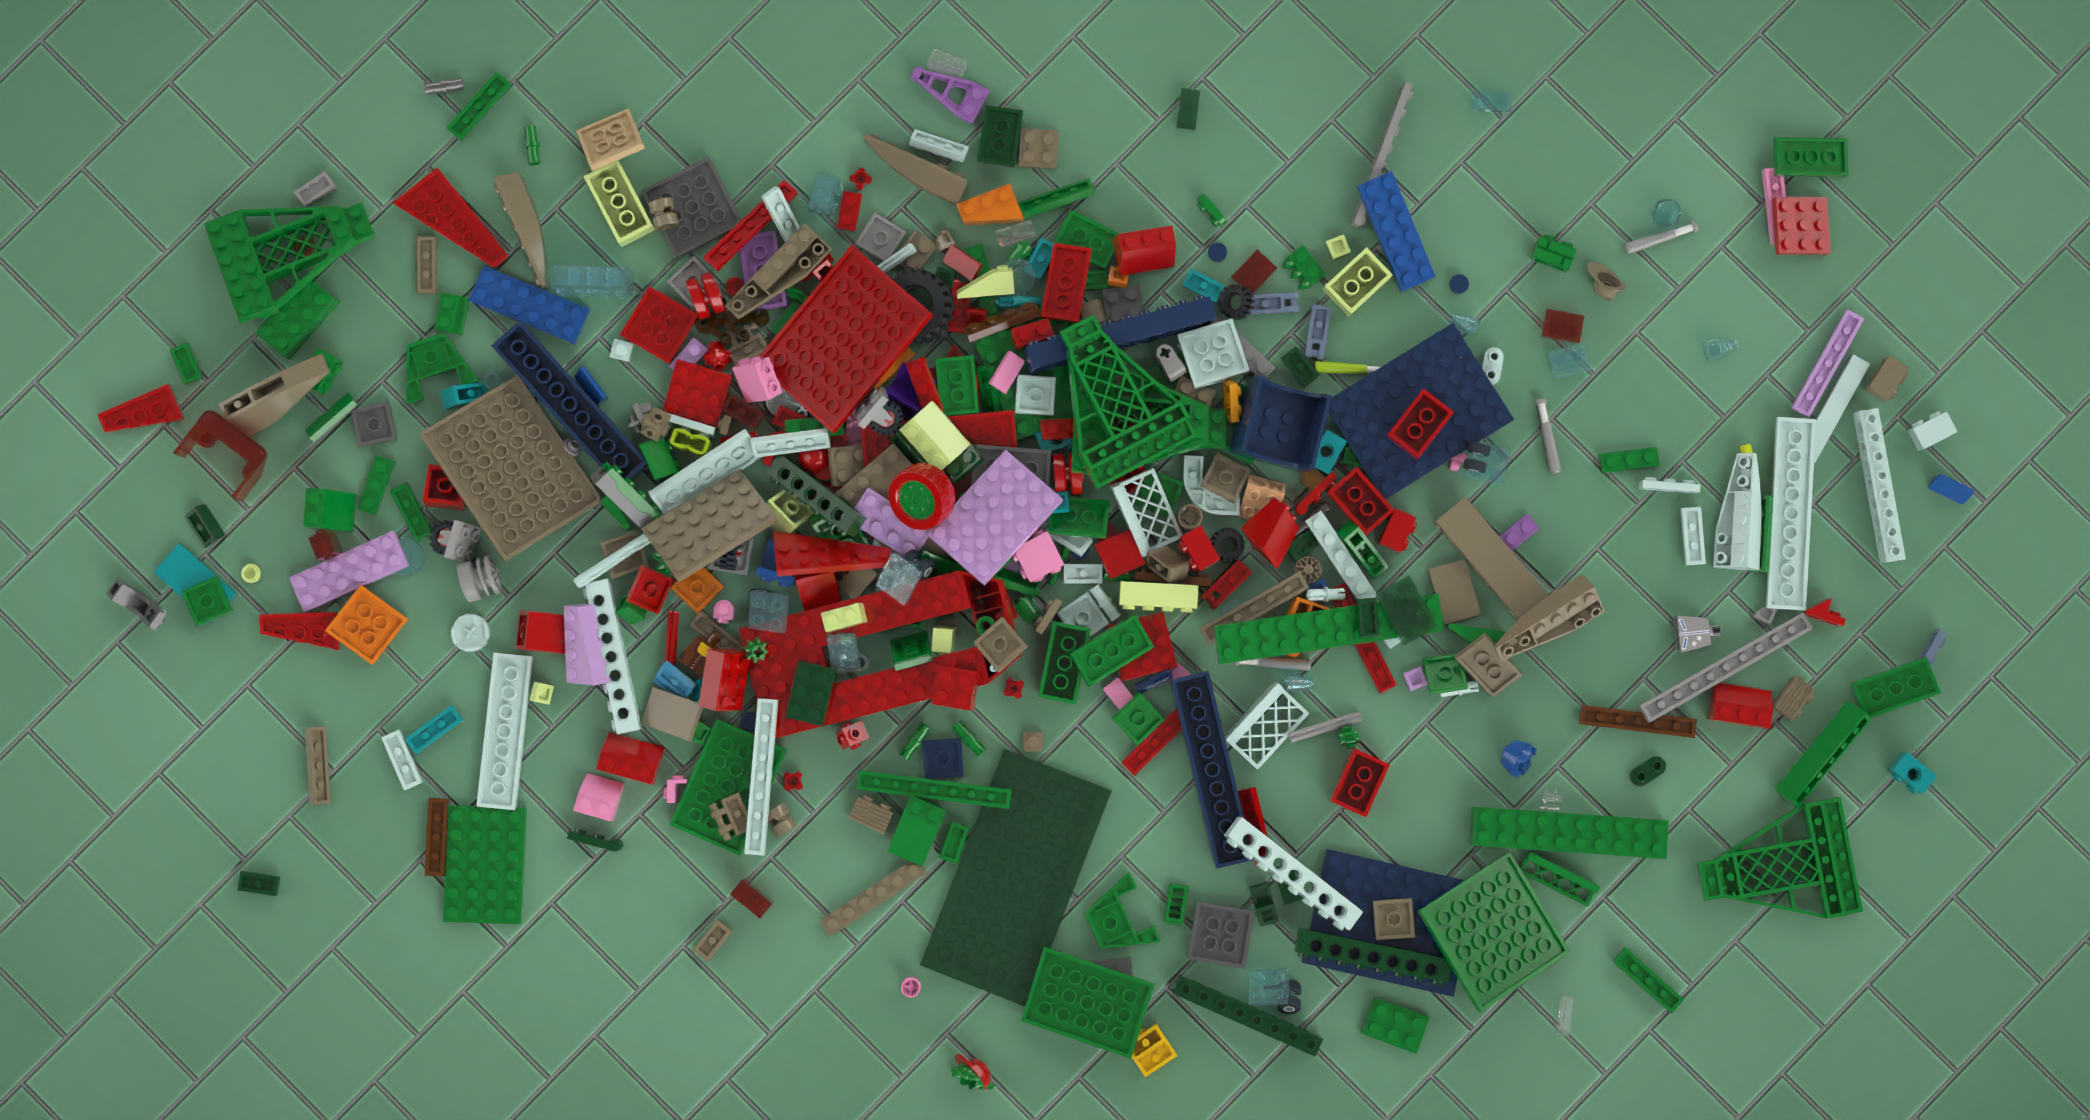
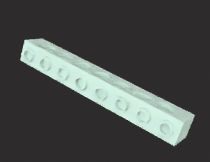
M1879 409L1858 411L1853 413L1879 561L1881 564L1904 560L1906 557Z
M610 579L590 582L585 585L583 594L585 600H588L589 604L595 606L599 625L597 635L602 640L603 647L600 648L602 659H606L605 673L610 678V683H604L603 687L605 693L609 694L610 701H607L609 712L613 713L614 720H611L613 731H616L617 734H624L641 730L642 725L640 724L641 720L619 618L615 613L616 605ZM601 595L604 598V603L601 606H597L595 599ZM603 614L608 616V622L605 625H601L599 622V618ZM606 633L612 635V641L608 644L603 641V636ZM610 652H614L616 660L610 663L607 655ZM615 670L620 672V679L618 681H613L611 678V674ZM619 689L624 691V698L621 700L615 697V693ZM622 708H626L629 713L625 719H622L619 715Z
M1237 817L1224 834L1228 839L1226 841L1234 848L1238 846L1242 849V854L1246 858L1256 860L1258 862L1257 866L1263 871L1267 872L1269 870L1274 874L1272 876L1273 879L1280 884L1282 882L1289 886L1287 889L1296 896L1297 894L1301 895L1304 898L1302 901L1305 904L1319 909L1318 914L1325 919L1329 917L1333 920V925L1339 930L1350 931L1363 913L1362 910L1244 818ZM1246 834L1251 838L1248 845L1243 843V837ZM1261 846L1266 850L1263 857H1260L1258 854V849ZM1276 858H1279L1281 861L1278 869L1273 865ZM1291 870H1294L1296 877L1291 881L1288 875ZM1306 882H1309L1311 884V889L1309 892H1305L1304 890V884ZM1321 894H1325L1326 901L1324 904H1321L1319 902V896ZM1337 905L1341 907V913L1338 916L1334 913V908Z

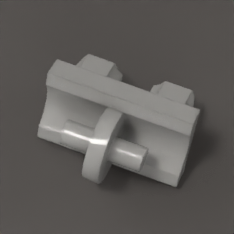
M649 402L641 405L638 403L632 405L639 420H636L634 415L629 416L631 423L627 425L628 430L634 429L636 434L641 432L639 426L645 414L649 415L652 411V406Z

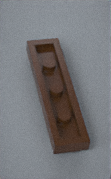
M1027 302L1016 309H1008L1000 315L989 316L984 321L971 323L968 327L963 328L969 342L1039 317L1041 313L1035 302Z
M1139 569V572L1134 573L1135 581L1170 584L1158 574L1150 573V569ZM1196 574V577L1187 576L1186 579L1184 578L1171 584L1211 587L1212 579L1207 578L1208 575Z
M429 798L424 876H445L449 799Z

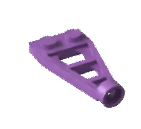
M919 66L915 67L910 78L922 86L953 115L973 125L990 92L987 88L973 81L927 71ZM935 79L947 83L944 93L941 94L932 88L931 85ZM953 87L966 90L967 94L960 105L955 104L948 97V93Z

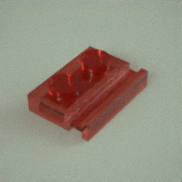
M1257 249L1231 278L1238 285L1250 289V293L1254 294L1277 270V267Z
M1546 309L1541 337L1579 344L1585 316Z

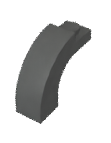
M119 578L115 580L106 593L112 601L140 617L149 628L156 630L158 626L163 624L167 611L151 598Z

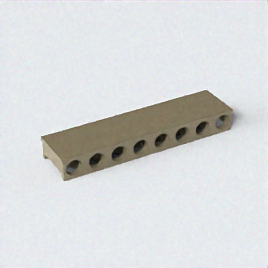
M1466 497L1462 498L1434 523L1516 621L1549 596Z

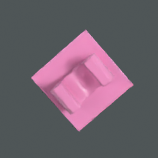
M1460 453L1450 459L1449 470H1459L1460 463H1464L1468 454Z

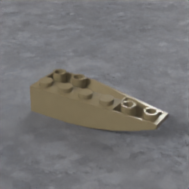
M873 134L870 136L864 135V141L876 155L908 182L956 207V204L962 201L968 189V181L965 179V175L959 172L954 174L948 171L949 168L943 164L938 163V165H935L908 151L899 149L892 143L882 142L879 137Z
M519 172L494 177L496 183L493 186L496 193L500 195L501 199L503 198L501 205L512 219L513 229L520 237L519 243L523 251L525 250L528 255L526 257L530 268H534L536 273L533 276L537 285L541 284L546 289L548 288V263L543 231L523 177Z
M804 223L734 295L725 307L738 319L744 317L806 278L832 249Z
M323 354L317 355L278 372L219 403L220 409L226 422L239 435L247 439L276 423L318 384L330 370Z
M1582 574L1536 604L1494 646L1500 660L1503 661L1569 634L1605 612L1595 587Z

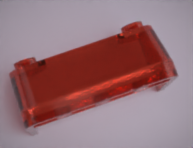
M212 410L205 411L173 453L186 458L196 443L201 447L211 448L218 440L247 461L242 470L244 480L231 496L234 499L243 501L262 476L268 457L267 450L219 413Z

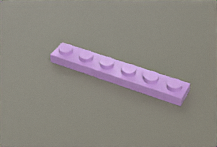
M1848 309L1845 311L1793 403L1792 410L1806 418L1810 417L1864 318Z

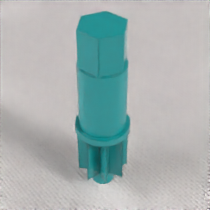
M999 295L998 299H995V304H998L999 308H1018L1027 302H1035L1038 308L1041 306L1040 297Z

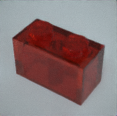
M731 393L721 408L723 413L733 417L754 431H757L766 416L764 412Z
M321 529L312 533L313 536L308 538L317 560L326 561L344 553L335 533Z
M745 878L739 882L730 894L759 919L774 904L770 898Z

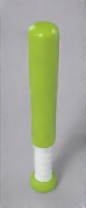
M1316 361L1314 364V369L1317 373L1371 374L1380 368V366H1367V364Z

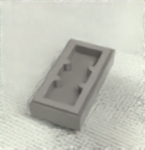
M324 171L295 190L294 193L303 207H309L336 189L337 186L327 171Z

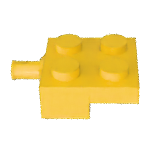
M1154 1023L1148 1028L1141 1029L1132 1058L1143 1075L1147 1077L1178 1055L1157 1023Z

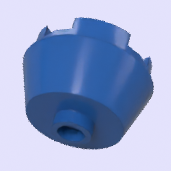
M1513 740L1503 749L1500 763L1510 776L1514 775L1519 778L1520 774L1523 776L1531 766V756L1537 754V749L1532 746V743Z

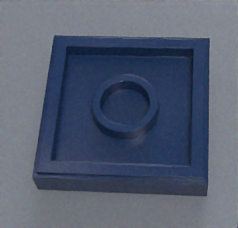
M961 738L922 741L925 779L964 776Z

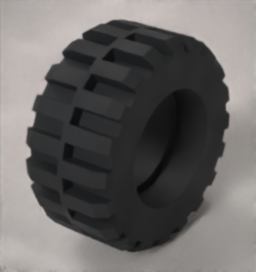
M919 268L917 270L907 269L905 273L901 271L896 274L897 277L895 279L891 277L908 293L915 289H924L932 296L933 308L931 313L933 317L912 342L916 344H922V342L929 343L933 341V338L938 339L941 337V332L948 330L949 321H953L952 311H955V305L952 302L954 296L950 293L948 284L930 271Z

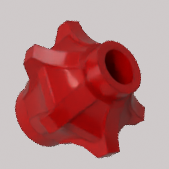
M713 341L708 344V352L704 355L706 359L704 365L706 367L712 366L715 370H722L726 364H731L732 359L730 356L732 354L729 350L725 349L720 341Z

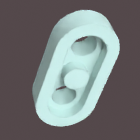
M1496 347L1489 348L1484 353L1482 369L1487 377L1489 372L1494 374L1493 379L1489 378L1492 385H1495L1500 380L1504 358L1503 352ZM1491 354H1496L1497 360H1493Z

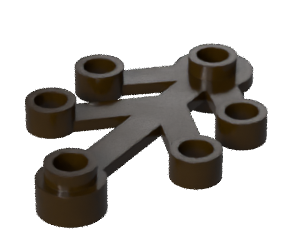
M723 298L721 300L725 303L724 308L726 310L727 308L725 307V305L727 304V300ZM758 309L755 313L747 314L738 319L728 310L722 318L716 319L720 313L716 314L712 310L710 317L702 320L698 318L695 327L698 332L702 334L711 333L723 345H727L731 342L730 334L728 332H721L716 327L723 326L738 336L740 341L747 342L750 339L749 331L747 329H740L735 324L756 322L759 326H765L769 323L770 316L767 310ZM742 334H747L746 337H741ZM724 336L728 337L727 340H722Z

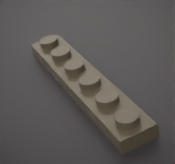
M1299 571L1199 629L1208 645L1215 642L1213 626L1254 620L1309 589V586Z
M909 861L822 918L820 923L831 937L925 875L927 871L924 867Z

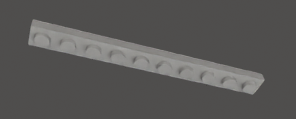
M1804 612L1638 707L1647 722L1650 723L1807 633L1813 627Z

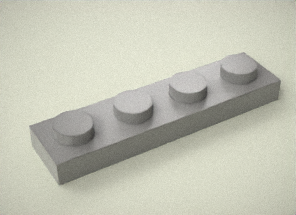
M1220 315L1212 324L1224 321L1225 319ZM1237 331L1249 370L1255 376L1263 375L1267 378L1275 367Z

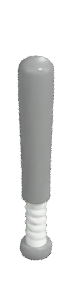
M1691 221L1690 225L1625 243L1624 250L1627 254H1632L1674 239L1678 235L1690 231L1698 232V224L1696 221Z
M1546 398L1535 400V404L1538 405L1540 412L1541 429L1549 471L1551 474H1557L1561 472V465L1551 422L1548 420L1545 405L1547 400Z
M1267 657L1234 662V666L1245 664L1309 671L1311 669V661L1309 659Z

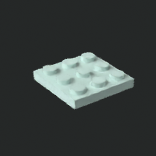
M1232 318L1177 335L1194 389L1250 373Z

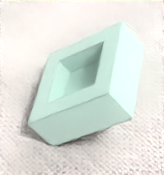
M614 339L610 358L629 362L634 344Z

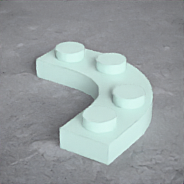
M1184 455L1183 482L1191 501L1203 511L1211 514L1239 516L1240 496H1238L1233 504L1200 487L1203 481L1204 456Z

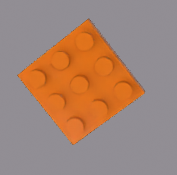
M360 585L325 631L373 665L408 618L366 587Z

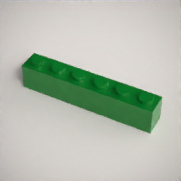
M1849 701L1841 706L1837 715L1826 724L1822 733L1815 737L1813 744L1802 753L1799 761L1792 765L1789 773L1778 782L1775 788L1778 795L1798 809L1871 721L1868 714Z

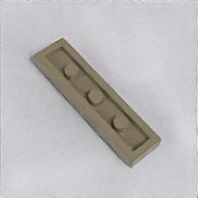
M326 727L305 728L310 805L331 804Z

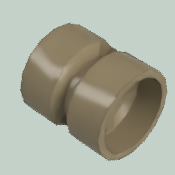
M660 198L649 202L650 213L654 215L652 221L656 231L671 229L679 225L677 214L673 213L675 210L673 198Z
M1192 504L1183 506L1177 514L1178 525L1186 531H1192L1199 527L1203 519L1200 508Z
M785 802L769 811L768 824L772 825L771 830L776 838L798 826L794 818L788 815L790 811Z

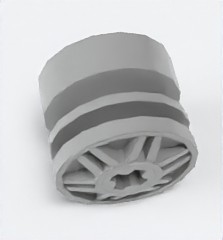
M490 555L484 556V562L481 558H477V568H475L471 561L457 564L459 582L469 603L481 600L483 598L482 590L485 591L488 597L493 595V591L495 594L502 593L501 576L497 565Z

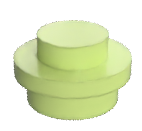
M247 564L243 567L241 576L244 581L255 583L261 577V570L255 564Z

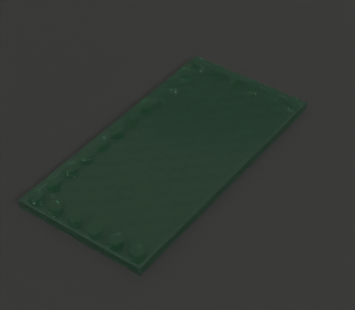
M1004 749L989 787L1012 790L1010 809L989 806L981 807L920 966L1019 1005L1026 1006L1045 946L1052 947L1112 790Z

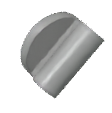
M569 437L563 441V446L567 453L576 458L581 452L582 447L575 438Z

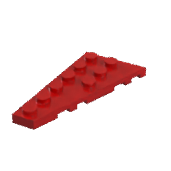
M438 168L434 169L393 202L400 209L493 268H496L509 257Z
M773 531L777 577L894 567L892 548Z

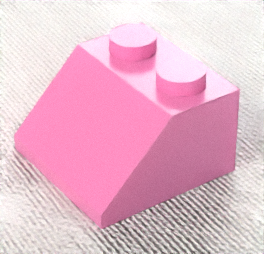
M587 773L578 792L573 811L607 821H614L625 784Z

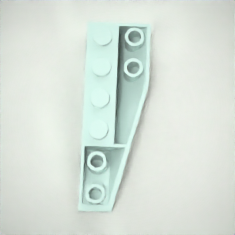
M1737 453L1715 530L1713 568L1759 570L1762 512L1756 453Z

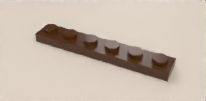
M1581 705L1579 724L1688 738H1695L1697 719L1662 715L1648 723L1642 712Z

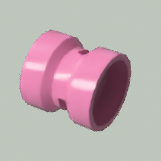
M913 976L906 978L901 986L902 993L909 998L917 996L921 990L919 979Z

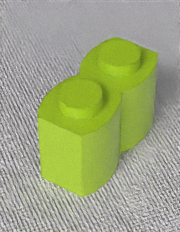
M680 428L673 430L669 441L675 449L682 452H691L697 457L706 455L712 448V443L705 436L692 435L687 430Z

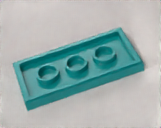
M180 543L154 571L159 578L183 599L181 591L217 576ZM220 579L229 602H231L237 596V593Z

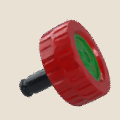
M912 464L893 478L892 483H890L888 496L891 509L903 524L912 529L929 530L942 523L953 511L955 505L953 481L948 473L943 472L932 464Z

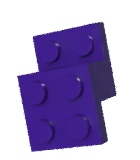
M903 362L886 392L888 399L891 402L895 401L900 406L904 421L913 418L922 408L906 364Z

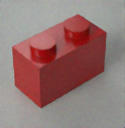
M1049 318L1012 328L1010 331L1015 351L1026 348V346H1029L1028 343L1039 340L1041 343L1047 341L1046 338L1054 336Z
M1395 508V511L1389 517L1378 545L1399 554L1402 550H1406L1409 544V540H1407L1409 533L1413 534L1417 523H1415L1416 517Z

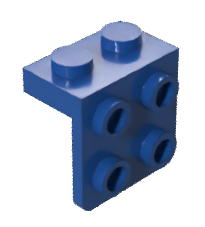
M770 539L767 543L761 566L758 567L756 574L763 581L771 582V579L779 581L778 585L787 588L790 585L795 586V575L777 577L774 541Z

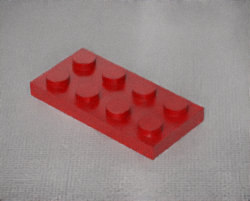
M1054 243L1041 318L1078 323L1080 321L1092 248Z

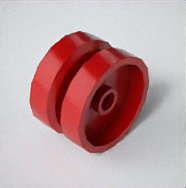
M711 271L701 275V281L704 286L700 288L696 278L685 281L700 320L710 317L708 304H711L713 312L716 314L726 311L721 300L723 299L717 282L715 283Z
M1063 453L1053 454L1055 492L1067 491L1066 483H1070V492L1073 495L1082 494L1083 473H1071L1072 453L1068 455L1069 465H1065Z

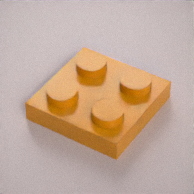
M1232 379L1223 381L1224 410H1227L1226 418L1230 422H1239V416L1242 415L1241 405H1238V397H1241V388Z

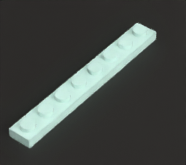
M1319 511L1304 522L1355 599L1377 597V602L1381 601L1323 512ZM1401 637L1383 641L1391 649L1406 638Z
M758 698L744 854L765 855L778 700Z

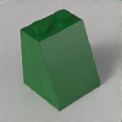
M306 488L303 527L320 531L353 532L356 494L328 489Z

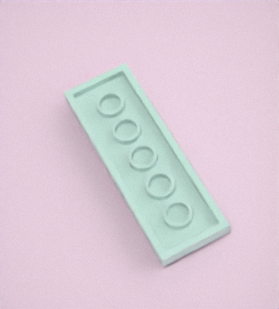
M744 429L648 493L663 514L735 470H743L761 457H754L751 436Z

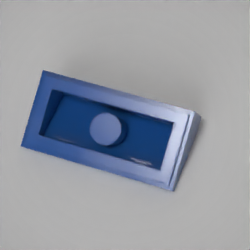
M581 366L575 374V379L599 406L608 399V396L584 366Z
M1942 474L1933 476L1929 485L1930 490L1959 504H1964L1974 493L1973 489Z

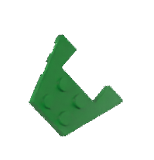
M444 333L407 344V405L425 400L419 384L420 380L454 369L457 371L461 385L479 382L476 375Z
M1130 872L1125 874L1085 912L1101 949L1161 942L1154 925L1137 933L1134 932L1119 899V896L1137 888Z

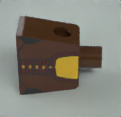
M714 631L707 638L703 635L698 636L676 659L703 679L707 649H721L717 646L721 636Z

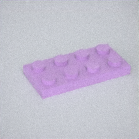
M869 487L855 507V509L867 517L860 529L903 556L912 549L920 551L928 538L927 533L931 530H915L903 524L892 511L889 500Z

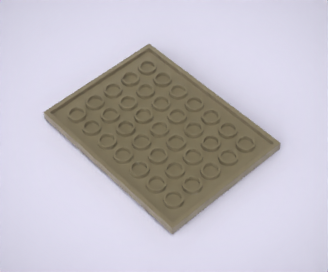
M518 375L419 433L420 438L504 562L599 505L602 500L573 455L566 452L563 446L564 442Z

